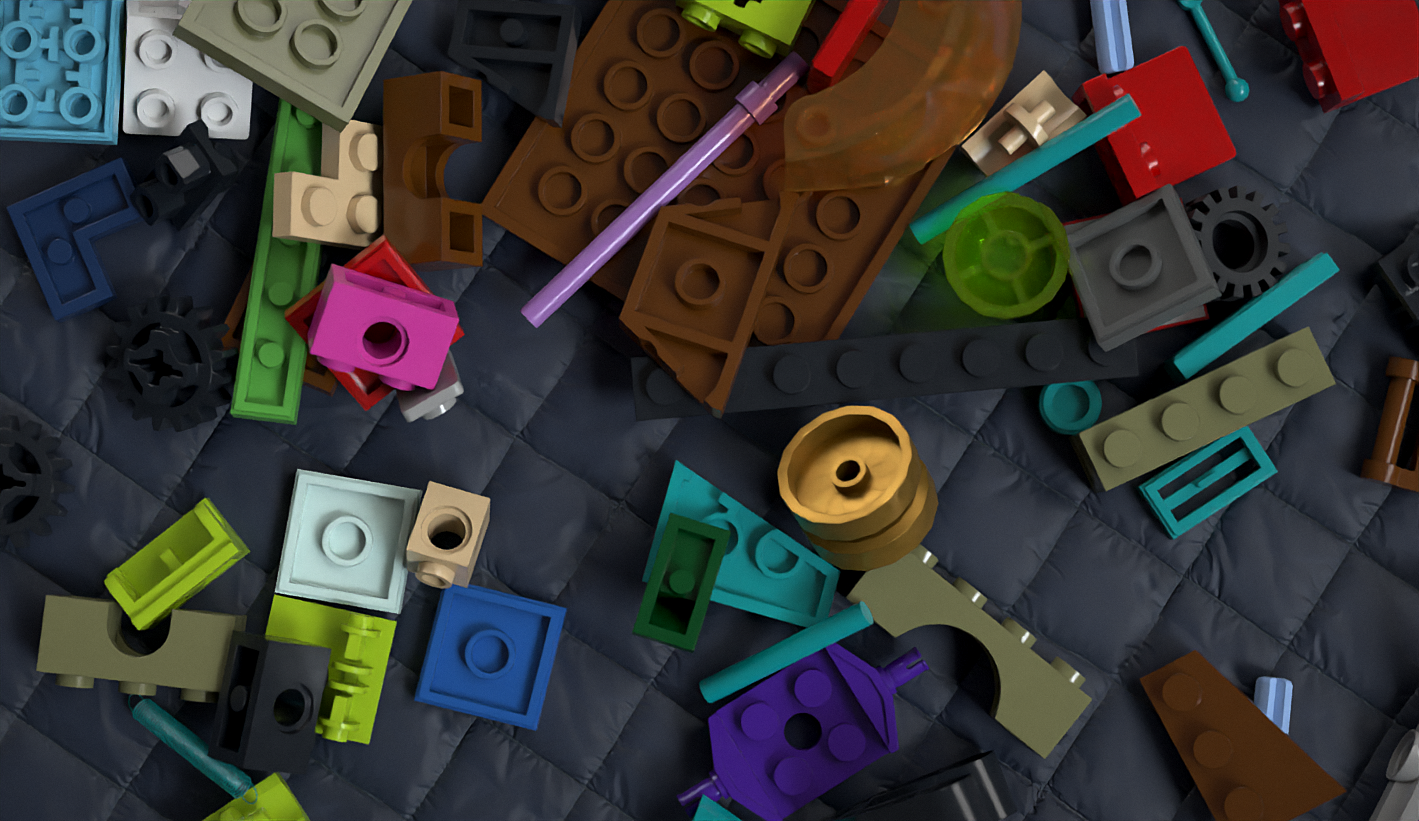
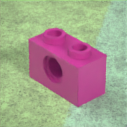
M331 264L307 334L309 351L311 354L318 356L317 360L321 364L337 371L351 373L354 372L355 367L378 373L379 379L382 382L397 389L413 391L416 385L434 390L459 322V317L454 301ZM377 322H389L398 328L396 335L385 343H372L363 336L366 329Z

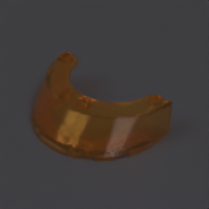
M901 0L897 16L889 34L870 60L845 80L816 94L802 97L789 108L785 115L783 131L785 147L784 192L850 189L893 181L923 169L929 161L942 155L955 144H961L990 112L993 103L1011 72L1020 38L1022 0Z

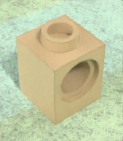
M429 481L406 549L407 571L415 573V577L419 581L433 587L447 589L451 588L452 584L468 588L490 521V498ZM449 531L459 535L463 542L454 549L443 550L434 546L430 540L440 532Z

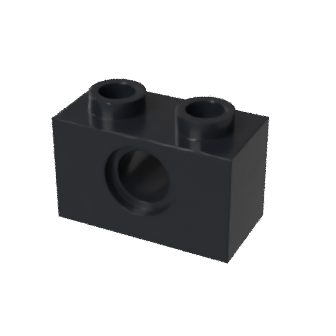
M233 630L207 756L243 769L306 775L310 753L315 745V728L323 690L328 682V665L332 649L293 638Z

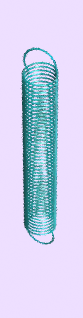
M133 694L129 696L128 704L135 720L168 744L174 751L192 763V765L216 782L221 788L225 789L227 793L237 799L241 796H235L240 795L245 790L248 782L247 790L250 784L253 786L251 778L236 766L226 765L227 763L222 761L218 764L219 760L216 762V759L208 757L207 748H209V745L151 699H143V704L151 702L148 703L151 704L148 706H151V708L144 713L142 719H140V715L138 720L139 713L138 715H136L137 711L134 713L138 705L132 711L129 700ZM244 781V784L236 793H238L243 788L245 782L247 781V784L244 787V789L239 794L234 795L236 794L235 791L241 786L242 782ZM255 789V792H256V800H255L253 803H249V804H254V803H256V801H257V791H256V789Z

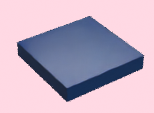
M452 584L451 588L442 589L414 700L536 731L568 608L469 584L468 588Z

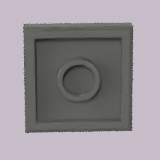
M1170 183L1057 240L1096 340L1105 352L1222 295L1180 198Z

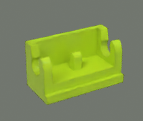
M204 498L195 508L138 553L110 572L104 583L131 618V622L138 631L153 629L172 614V609L180 608L251 551L211 500Z

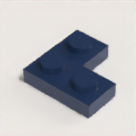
M122 157L6 207L54 320L59 323L66 322L118 299L94 242L144 220L131 202L130 195L138 185L128 162Z

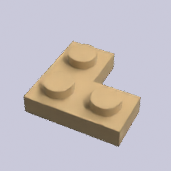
M350 120L349 124L340 133L322 122L321 177L293 171L274 173L272 237L363 251L382 236L384 169L383 126Z

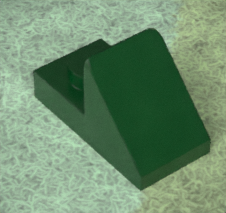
M670 512L632 635L694 653L731 531Z

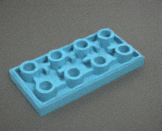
M0 0V140L117 145L126 0Z

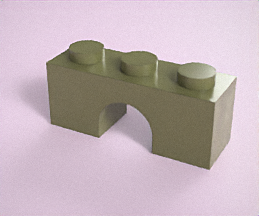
M65 594L46 595L36 671L56 673L55 685L93 688L95 678L119 681L117 691L121 693L154 696L156 695L157 685L181 688L180 699L218 703L233 630L245 632L247 615L187 608L172 609L170 630L165 643L154 653L144 654L132 648L125 640L121 628L123 608L117 600Z

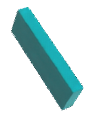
M1321 252L1308 258L1280 278L1272 288L1262 291V294L1249 300L1164 361L1165 365L1162 367L1175 384L1187 380L1340 271V269L1327 252L1324 254Z

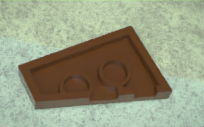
M1194 650L1139 679L1216 821H1290L1347 792L1346 788L1331 774L1329 775L1299 744L1282 731L1198 650Z

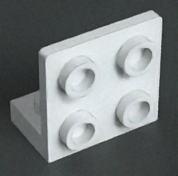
M126 0L123 131L128 134L179 136L188 124L202 119L208 127L209 138H248L253 82L172 35L191 0Z

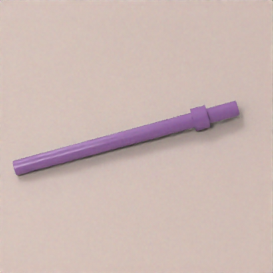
M792 51L758 84L751 81L734 97L737 104L519 311L538 328L659 213L662 206L669 204L754 122L760 126L778 109L775 102L810 70L807 63L795 51Z

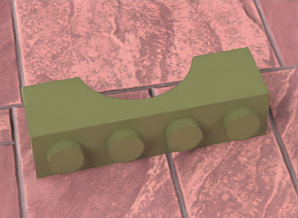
M1308 326L1068 438L1094 493L1106 492L1331 387L1336 382Z
M921 544L893 564L870 571H863L843 597L852 605L863 601L872 614L873 622L890 636L896 638L920 626L943 624L960 629L980 645L990 662L994 678V693L988 715L1040 757L1045 759L1093 700L1079 689L1086 681L1079 672L1058 656L1048 664L1030 649L1037 639L1008 616L999 624L981 608L988 600L973 586L959 576L951 585L937 574L932 568L939 560Z

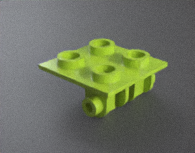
M274 594L265 635L298 639L332 649L328 665V682L322 694L315 728L316 733L322 734L323 738L333 741L347 742V740L369 744L397 621Z

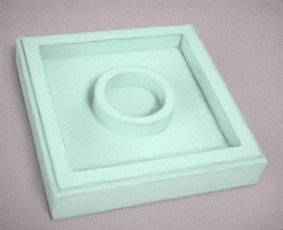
M297 469L275 593L397 614L401 613L408 575L406 549L419 513L422 490Z

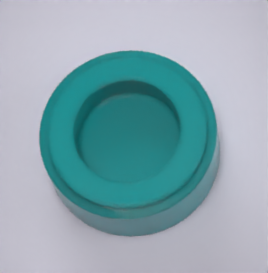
M1093 381L1043 385L1037 397V411L1041 421L1051 431L1061 435H1074L1090 428L1097 421L1102 408L1101 394Z

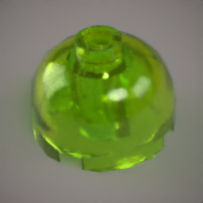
M1004 191L981 196L959 212L947 231L942 261L946 281L962 304L981 316L1011 320L1030 316L1051 302L1065 281L1071 253L1066 230L1052 209L1041 202H1036L1030 197Z

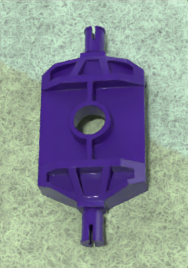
M833 643L787 666L710 714L708 722L714 768L709 771L710 777L705 778L685 792L677 795L682 806L700 797V799L685 807L687 815L690 819L693 818L704 794L714 802H717L722 797L725 800L731 797L766 821H783L788 815L889 752L892 754L899 749L892 695L897 693L895 688L902 686L924 671L929 670L927 663L923 659L906 669L907 665L922 657L918 649L914 646L910 651L887 664L886 667L882 668L881 665H878L874 668L837 643ZM797 713L811 714L820 724V736L817 742L805 749L790 745L784 736L786 722Z

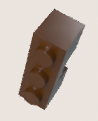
M444 71L384 79L382 111L384 136L383 234L414 271L431 272L483 267L482 204L451 199L444 185V170L450 155L462 145L482 142V81Z

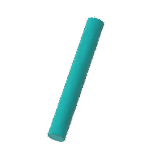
M860 601L701 680L699 683L701 693L709 703L722 699L872 625V614L868 606L863 601Z

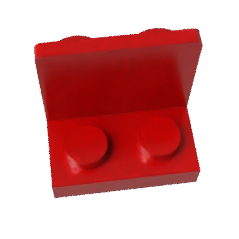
M1179 46L1108 79L1105 73L1082 83L1071 97L1074 104L1087 115L1085 119L1128 93L1141 112V116L1094 143L1123 207L1169 183L1175 186L1236 156V149L1185 46Z

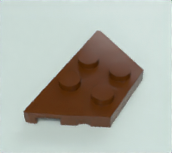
M792 191L779 192L778 199L741 203L740 197L719 199L706 206H696L692 203L662 206L659 210L621 311L619 328L713 417L722 419L798 206L799 193Z

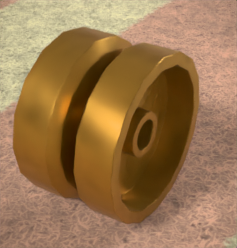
M845 406L823 413L797 432L784 449L777 471L780 496L799 522V526L823 560L843 570L870 571L893 564L917 548L933 526L938 507L935 482L926 465L920 459L918 450L910 435L897 418L874 406Z

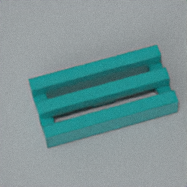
M1247 425L1191 451L1137 486L1136 489L1141 497L1145 498L1151 508L1149 509L1163 525V530L1168 538L1174 540L1278 471ZM1237 438L1240 439L1244 445L1243 448L1165 499H1162L1157 490ZM1252 458L1258 468L1180 519H1175L1171 513L1172 509Z

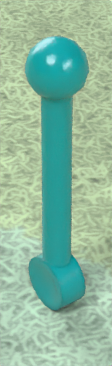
M1177 0L1181 9L1190 11L1227 83L1225 86L1226 97L1233 102L1245 100L1249 95V85L1245 80L1237 77L1200 5L1202 0Z

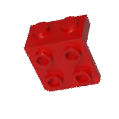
M1278 0L1283 28L1289 39L1295 41L1304 63L1303 75L1311 95L1318 99L1324 114L1419 77V10L1415 0Z

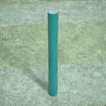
M1129 93L1045 142L1040 147L1028 152L909 223L914 236L921 245L1138 118L1141 116L1139 108Z

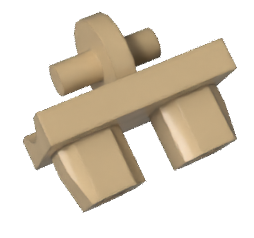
M1043 70L961 146L960 150L985 177H988L1081 122L1087 115L1063 94L1053 79Z

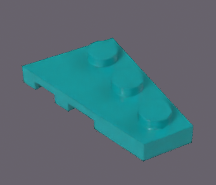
M676 460L642 581L647 583L649 581L671 512L731 531L710 598L711 601L806 628L828 618L841 571Z

